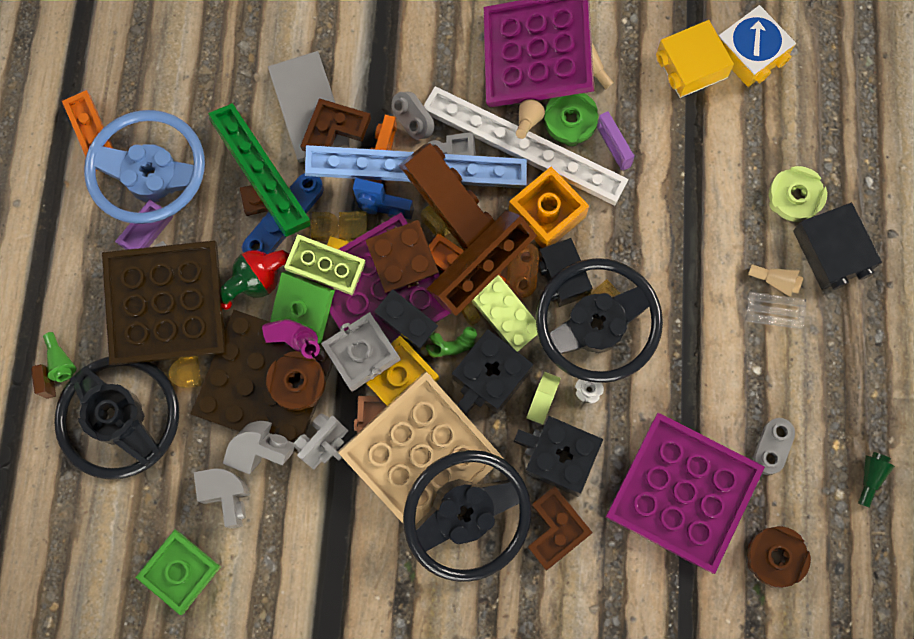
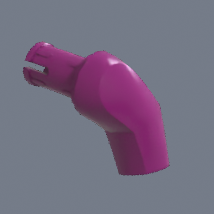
M284 319L262 326L266 343L286 342L295 351L301 352L304 357L309 359L313 358L311 353H314L316 357L320 352L317 334L305 325L290 319Z

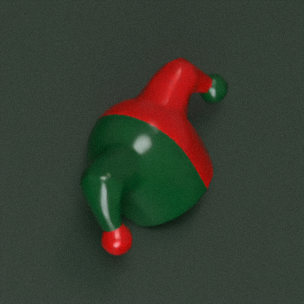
M250 250L240 254L232 266V277L221 287L222 308L225 310L230 309L232 305L231 300L242 292L253 298H262L269 295L277 286L278 268L286 264L289 253L280 250L266 254L258 250Z

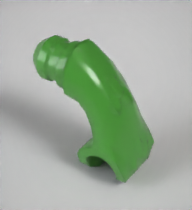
M466 327L463 330V334L457 337L455 341L449 342L443 341L439 333H434L430 339L435 345H426L427 352L435 358L448 355L454 356L468 351L475 345L474 339L477 337V331L472 327Z

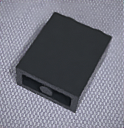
M852 202L803 220L793 230L821 290L832 287L833 290L839 289L849 284L848 280L855 277L858 280L868 278L875 274L874 269L882 263Z

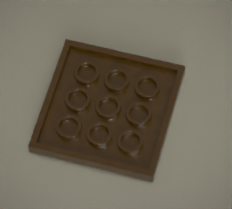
M215 240L102 252L109 365L225 353L218 246Z
M233 310L225 329V353L215 354L190 414L240 432L246 425L252 422L272 423L269 431L270 434L284 436L288 441L294 443L300 435H306L319 400L311 408L295 411L281 407L271 397L266 386V377L270 366L275 360L278 361L281 357H284V354L294 352L295 350L286 342L266 343L262 326L270 323L269 321ZM320 343L319 354L316 357L314 353H311V355L322 366L327 381L333 362ZM296 374L295 378L289 379V383L293 385V388H298L304 382L300 378V374ZM294 447V451H293V452L299 453V452L296 450V448Z

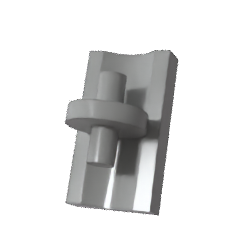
M322 413L319 414L312 424L318 430L310 440L303 434L294 442L295 448L299 452L297 456L313 470L321 461L325 464L332 456L337 460L342 458L337 450L344 443L342 438L348 430L334 416L328 417Z

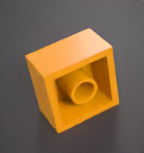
M552 167L548 168L509 201V211L523 217L537 235L534 240L541 248L558 242L586 218L589 205Z

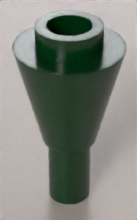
M873 452L872 457L865 455L864 488L858 504L870 508L876 490H879L895 467L890 464V457Z

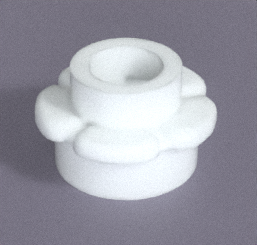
M579 379L575 385L577 389L576 396L583 402H597L600 398L599 396L604 391L602 383ZM587 387H591L592 391L588 392Z

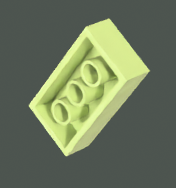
M297 234L284 268L289 272L353 296L366 262L364 259Z
M499 275L471 301L502 340L517 352L538 335L536 320Z

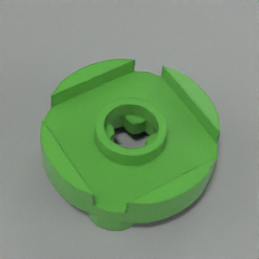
M585 93L551 98L546 106L544 125L550 136L570 147L588 140L594 134L598 124L596 103ZM565 114H577L576 122L566 121L567 117Z

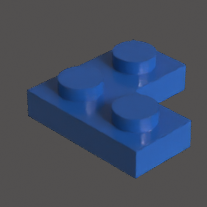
M355 178L353 191L358 206L362 211L369 214L380 212L388 214L390 218L402 213L404 218L412 219L414 212L412 200L385 194L384 186L381 183Z

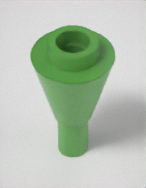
M48 332L43 335L47 347L48 378L57 382L67 381L73 376L77 368L58 345L55 334Z

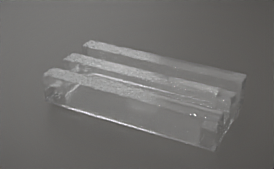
M755 292L747 294L748 304L746 305L747 315L745 316V321L798 329L805 327L807 299ZM755 301L799 307V311L755 305ZM754 312L797 317L798 320L754 314Z

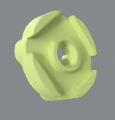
M802 166L791 167L789 170L780 172L771 183L769 188L770 209L782 218L793 222H801L814 217L822 210L826 203V186L823 187L820 181L821 177L812 169ZM800 189L801 195L805 197L804 199L800 198L797 200L791 192Z

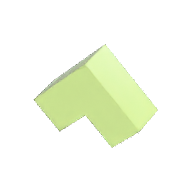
M544 372L529 409L527 419L542 425L544 424L560 383V377Z

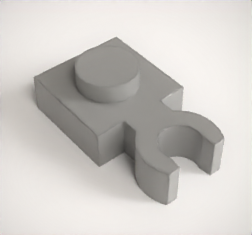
M473 132L446 136V143H441L437 140L428 142L433 146L437 145L444 154L476 156Z

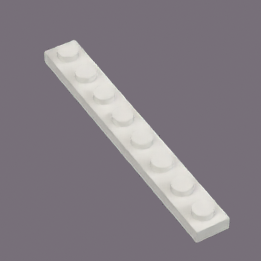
M436 86L424 104L431 117L461 132H473L476 139L515 158L527 159V164L544 172L552 167L567 183L614 206L628 182L627 178L529 131L524 139H520L516 136L517 125Z

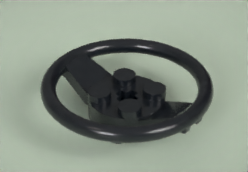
M592 258L568 265L552 277L542 291L538 301L536 329L545 353L565 373L583 381L608 383L631 376L651 359L661 339L663 316L661 305L654 289L635 269L615 260ZM588 270H608L626 277L637 286L614 297L607 293L583 297L575 304L570 313L569 320L549 333L547 325L549 304L556 290L570 277ZM650 308L651 330L648 341L640 354L625 366L610 371H591L572 364L561 355L580 349L598 354L611 350L621 340L627 330V325ZM593 318L602 320L601 330H598L597 327H591L590 324L593 322Z
M109 357L96 360L78 371L63 389L55 410L54 427L56 439L66 458L76 468L90 476L112 480L137 475L158 462L172 444L179 424L180 410L178 397L166 374L150 362L109 365ZM111 367H132L147 373L159 384L166 397L168 419L165 431L158 444L142 424L145 415L137 396L121 385L107 384L95 373ZM75 392L82 405L78 422L83 431L98 441L111 445L117 444L138 460V462L125 467L106 468L92 464L75 450L69 439L66 424L68 407ZM112 408L115 410L114 416L111 419H106L109 416L108 409Z
M466 450L451 453L436 460L416 479L405 502L403 527L410 551L426 570L446 580L470 582L497 573L514 559L528 535L532 511L527 487L520 474L512 465L492 453ZM476 462L489 465L507 477L508 480L476 485L462 479L447 482L438 489V495L434 500L433 507L431 506V510L415 525L416 509L424 489L435 476L445 469L461 463ZM519 504V522L512 541L496 559L488 564L473 569H453L441 565L426 553V551L448 539L452 540L455 544L478 540L494 526L495 519L493 516ZM465 506L467 508L466 513L463 516L459 515L457 517L461 513L460 507Z

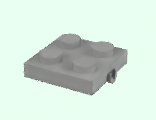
M370 312L351 325L350 323L343 324L340 327V332L321 343L351 391L374 379V377L380 375L383 371L401 360Z

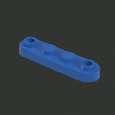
M304 173L296 179L289 189L307 214L322 196L324 186L320 177L305 176ZM308 182L313 183V186L310 188L304 187ZM269 212L244 240L242 245L243 253L252 250V246L257 243L260 244L258 251L266 254L272 253L286 238Z

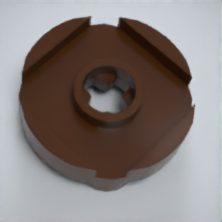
M299 351L284 354V357H281L278 361L275 360L270 366L266 377V386L271 397L281 407L295 411L315 406L322 396L326 385V377L322 366L314 358H306ZM296 374H300V378L304 382L298 388H293V385L289 383V379L295 378Z
M783 526L761 530L752 538L747 551L749 570L754 573L759 581L775 588L792 586L803 580L809 571L811 556L801 535ZM781 549L783 550L782 556L786 558L785 563L779 562L776 565L771 554Z

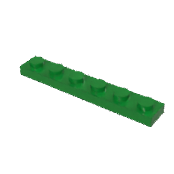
M231 103L209 112L210 122L284 236L288 237L309 227V217L234 104Z

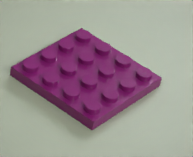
M519 0L483 7L486 104L489 108L522 103L527 99L542 100L595 91L590 0Z
M402 213L397 214L338 249L364 259L366 262L353 296L331 288L335 292L329 312L339 329L343 324L350 323L351 325L370 312L390 343L400 336L374 314V311L388 294L384 291L365 240L385 233L387 229H393L395 226L398 228L408 224ZM439 274L419 281V285L408 288L406 286L396 290L398 294L435 323L452 314L445 310L427 291V288L440 276Z
M657 413L605 518L709 573L715 574L765 467Z

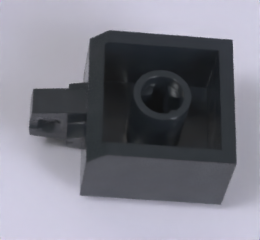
M487 329L452 372V379L463 387L460 392L464 397L457 406L467 415L475 404L480 408L485 404L498 414L530 375L534 364ZM488 368L491 370L497 368L498 376L492 374L490 377L487 376Z
M548 416L542 432L535 429L532 435L518 429L513 442L527 448L525 454L531 457L525 470L527 475L579 497L603 439ZM565 450L568 452L567 456L571 460L567 459L564 463H561L559 461L560 456L556 452L561 453Z

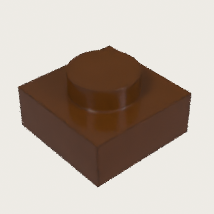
M252 185L240 187L246 216L268 212Z

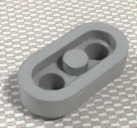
M397 93L392 100L394 115L413 139L429 138L434 131V121L414 93Z
M775 418L764 426L756 447L753 461L765 467L762 472L764 475H773L783 469L792 446L795 429L784 418ZM777 427H780L784 430V437H779L777 435ZM767 454H771L774 456V464H769L767 462Z

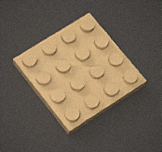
M427 372L422 373L338 451L340 456L402 523L405 502L412 485L419 475L436 460L448 454L466 450L484 451L504 459ZM467 462L451 466L439 473L426 486L419 499L415 515V525L431 510V506L433 507L434 500L438 495V489L447 482L462 479L477 484L493 467L482 463Z

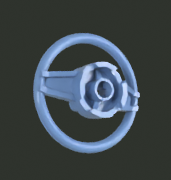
M156 110L135 111L113 120L94 138L85 159V183L93 201L111 217L127 223H153L176 214L192 200L203 179L205 156L198 136L180 118ZM143 121L161 122L174 127L187 139L193 152L194 165L174 161L168 151L157 145H133L128 152L103 146L113 134L130 124ZM96 169L121 181L137 199L148 202L149 199L153 202H159L160 198L165 197L169 193L184 191L172 203L161 209L144 213L129 212L116 207L104 197L97 184ZM151 170H154V171H155L154 173H149V174H148V177L146 176V174H147L149 171H151Z

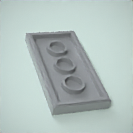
M318 51L268 66L299 163L305 162L306 152L302 151L300 146L319 98L335 103ZM337 134L332 147L349 148L350 145L347 137Z

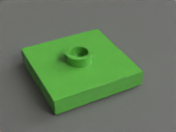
M282 272L270 322L290 319L305 325L317 334L318 344H320L323 339L335 290L291 272Z
M174 529L135 578L179 615H183L221 566L182 533Z

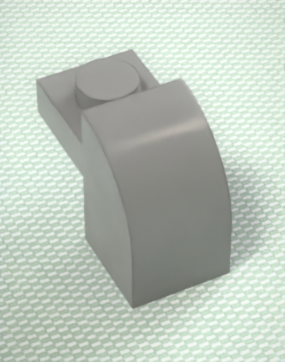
M252 422L246 425L230 441L223 464L250 475L259 465L262 457L283 465L293 454L295 443L288 441L284 436L270 434L269 431L272 424L270 422Z
M224 469L194 472L197 502L208 504L221 501L225 527L231 529L243 527L242 519L246 518L244 502L239 501V497L250 496L249 488L243 479Z

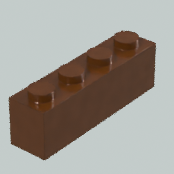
M431 143L424 144L398 166L465 251L495 220L488 212L485 211L483 213L477 205L479 203L477 196L471 190L464 188L461 184L463 180L456 169L453 167L449 168L445 163L444 159L446 157L437 145L433 146Z
M506 210L427 288V291L445 310L457 316L537 235L521 215Z

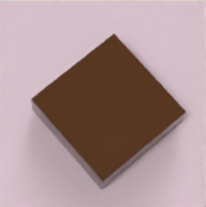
M43 364L32 366L34 393L46 399L56 397L55 383L48 378L47 367Z

